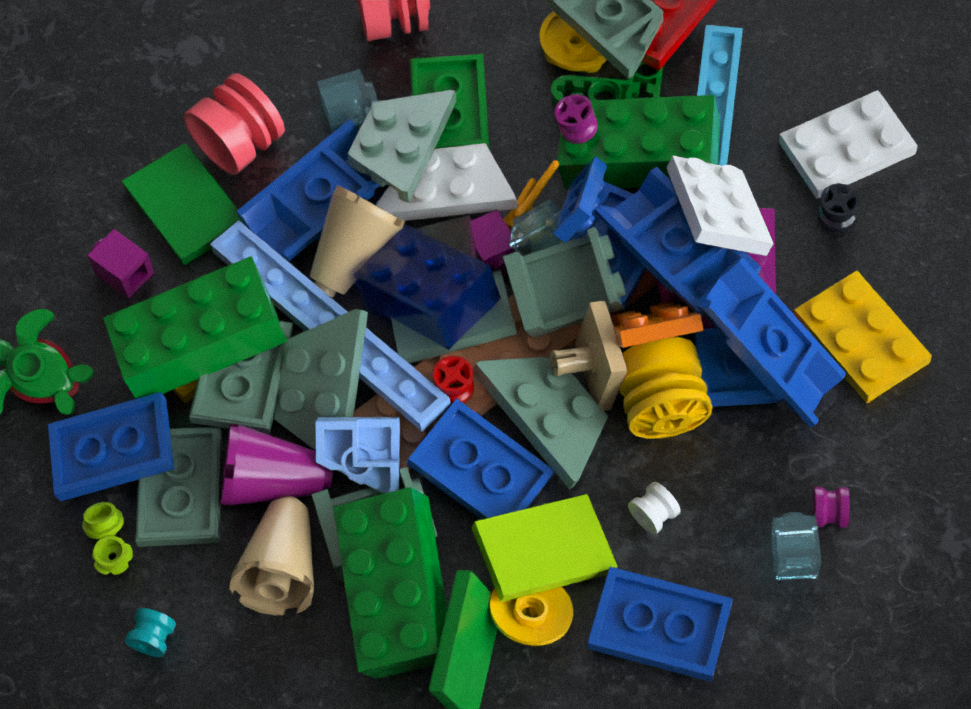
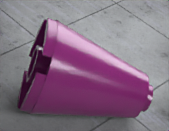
M230 424L223 470L221 504L231 506L266 502L286 496L295 498L310 497L312 494L322 491L323 487H331L333 470L316 463V451L239 424Z

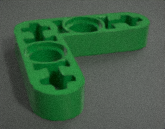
M641 62V63L639 64V66H641V65H647V64ZM663 67L660 70L655 69L656 72L650 76H642L635 72L633 77L627 78V80L573 75L561 76L551 86L552 105L554 108L556 107L558 102L564 98L565 91H572L571 95L580 94L584 96V91H587L590 101L596 100L595 96L600 92H609L614 95L615 99L639 98L640 89H647L646 98L660 97Z

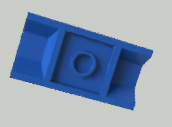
M350 119L237 210V215L243 224L288 262L315 239L317 241L320 240L331 197L337 185L367 201L374 196V190L380 186L372 181L368 174L361 173L349 165L348 152L359 132L355 123Z
M657 167L649 172L639 191L615 208L601 205L595 209L596 215L621 239V244L672 294L676 293L701 317L706 316L696 304L711 282L737 259L743 257L758 275L761 272V266L744 251L695 242L672 181Z
M741 257L711 282L696 306L724 336L728 337L725 341L775 398L778 401L782 400L801 422L812 427L819 420L813 412L821 398L844 379L846 372L746 260Z

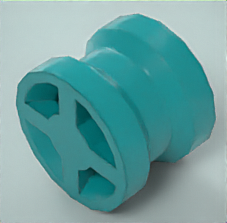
M138 608L134 616L135 627L127 633L124 640L125 643L143 654L163 657L167 649L165 640L167 635L173 633L176 626L175 621L161 612L148 608Z

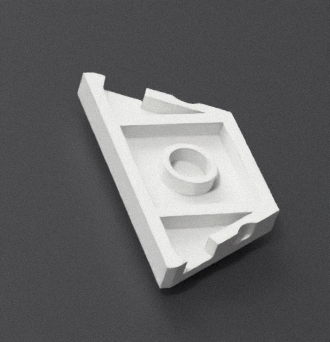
M486 143L434 149L410 203L400 200L398 191L389 186L376 206L403 221L493 212L495 210L518 209V202Z

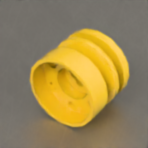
M670 337L634 345L622 353L627 372L619 391L625 397L623 407L628 415V427L635 436L646 439L677 436L693 430L711 416L712 403L707 395V385L701 379V363L696 346L690 340L681 337Z

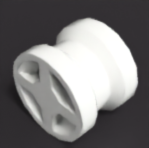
M652 482L646 487V494L641 498L636 497L628 503V508L635 520L646 531L654 535L663 529V522L666 519L675 518L681 510L673 495L657 482Z

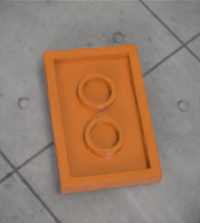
M673 302L650 306L651 313L641 315V312L635 313V310L618 312L611 315L619 346L623 348L703 331L700 314L688 310L687 306L681 307L680 304H674Z

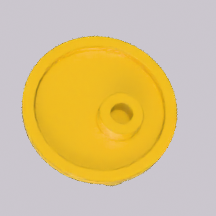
M554 11L543 21L539 34L540 45L545 54V59L549 63L570 71L594 73L607 61L604 56Z

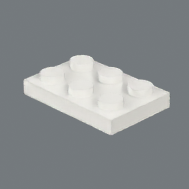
M878 90L787 130L779 136V144L816 199L820 198L824 189L832 184L849 185L915 155L917 150V144Z
M672 156L667 166V171L695 242L767 256L774 243L743 171L732 165L720 166L706 163L698 158L687 159Z

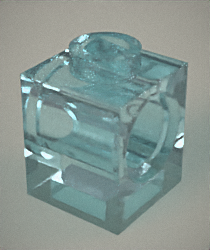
M790 512L778 518H773L771 543L776 580L818 578L822 561L816 515L804 516V514L799 512Z

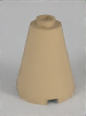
M337 185L331 197L310 277L316 280L314 284L332 298H334L336 292L344 295L399 233L405 221Z
M282 497L273 500L269 504L231 575L230 590L232 594L236 590L241 595L239 602L259 613L282 616L285 614L286 609L296 607V613H300L308 608L312 602L314 578L309 509L295 497Z

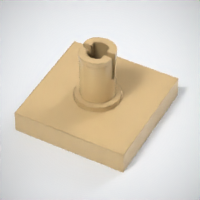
M591 302L576 338V348L559 351L552 350L550 362L552 367H557L553 369L555 376L583 371L591 397L603 411L611 410L627 368L606 302Z

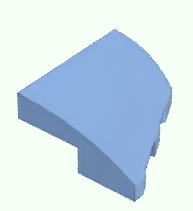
M400 417L317 418L315 421L316 463L330 470H337L347 475L349 479L361 485H368L384 494L400 489Z

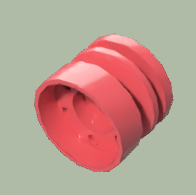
M357 0L367 42L391 37V20L398 19L404 34L411 33L410 16H414L418 31L429 30V0Z
M232 73L225 79L223 85H218L214 88L212 93L214 100L202 98L185 112L183 119L191 137L203 153L221 170L230 175H237L255 159V148L266 150L270 146L271 141H277L284 134L285 128L277 109L261 89L247 77L239 73Z

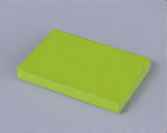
M588 494L478 520L472 526L474 536L500 602L608 575L610 567H618Z

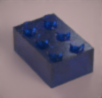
M405 225L353 274L367 307L389 319L397 320L448 350L501 299L489 265L408 225Z

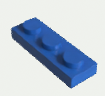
M596 156L570 183L553 232L565 243L575 233L581 236L595 219L592 212L600 202L597 196L606 184L603 181V177L607 165Z

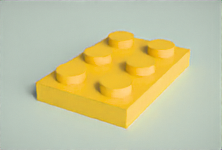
M855 271L794 309L796 318L846 372L844 378L866 404L928 365L931 361L932 355L858 271Z

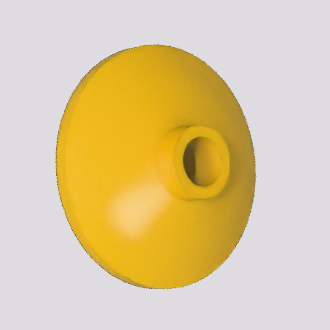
M563 587L500 602L495 588L491 594L489 611L494 624L505 636L518 643L531 646L553 643L564 636L571 625L573 605Z

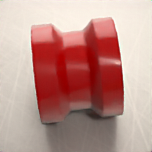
M448 356L436 363L433 369L434 385L450 398L451 405L456 399L464 404L469 401L474 393L471 364L459 356ZM451 383H459V384H461V385H459V386L457 385V386H451V387H449V385H450Z

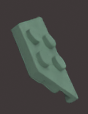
M542 0L628 79L635 74L663 22V10L651 0Z
M447 90L373 102L348 152L349 165L361 173L368 174L372 181L381 187H384L386 184L398 191L400 200L410 203L456 104L455 91Z
M354 309L291 337L285 343L274 420L314 450H316L315 421L318 417H353L368 316L366 311Z
M550 357L484 360L477 362L473 368L475 377L568 489L573 488L579 480L608 418L607 414L572 373L555 376L553 369L557 367L551 366Z

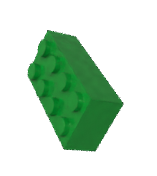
M715 95L592 100L591 104L598 123L595 135L586 142L573 144L567 142L560 132L557 161L559 162L558 170L566 191L569 189L571 181L595 156L607 165L603 181L620 189L640 188L649 172L655 167L671 180L667 166L672 156L687 159L698 158L706 163L718 165L720 117Z
M252 256L103 317L123 379L136 399L158 392L164 394L195 381L202 375H209L287 342L265 282Z
M408 487L333 507L358 672L379 679L433 666L447 613V605L429 498L416 489Z

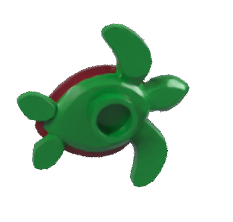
M47 309L31 311L18 321L16 325L18 345L15 348L10 343L0 339V365L4 366V370L0 371V415L3 412L5 394L11 389L17 397L27 402L38 404L55 402L61 414L71 416L75 407V401L72 397L78 393L79 383H86L95 373L88 365L73 366L68 355L54 342L46 339H37L40 331L54 320V313Z

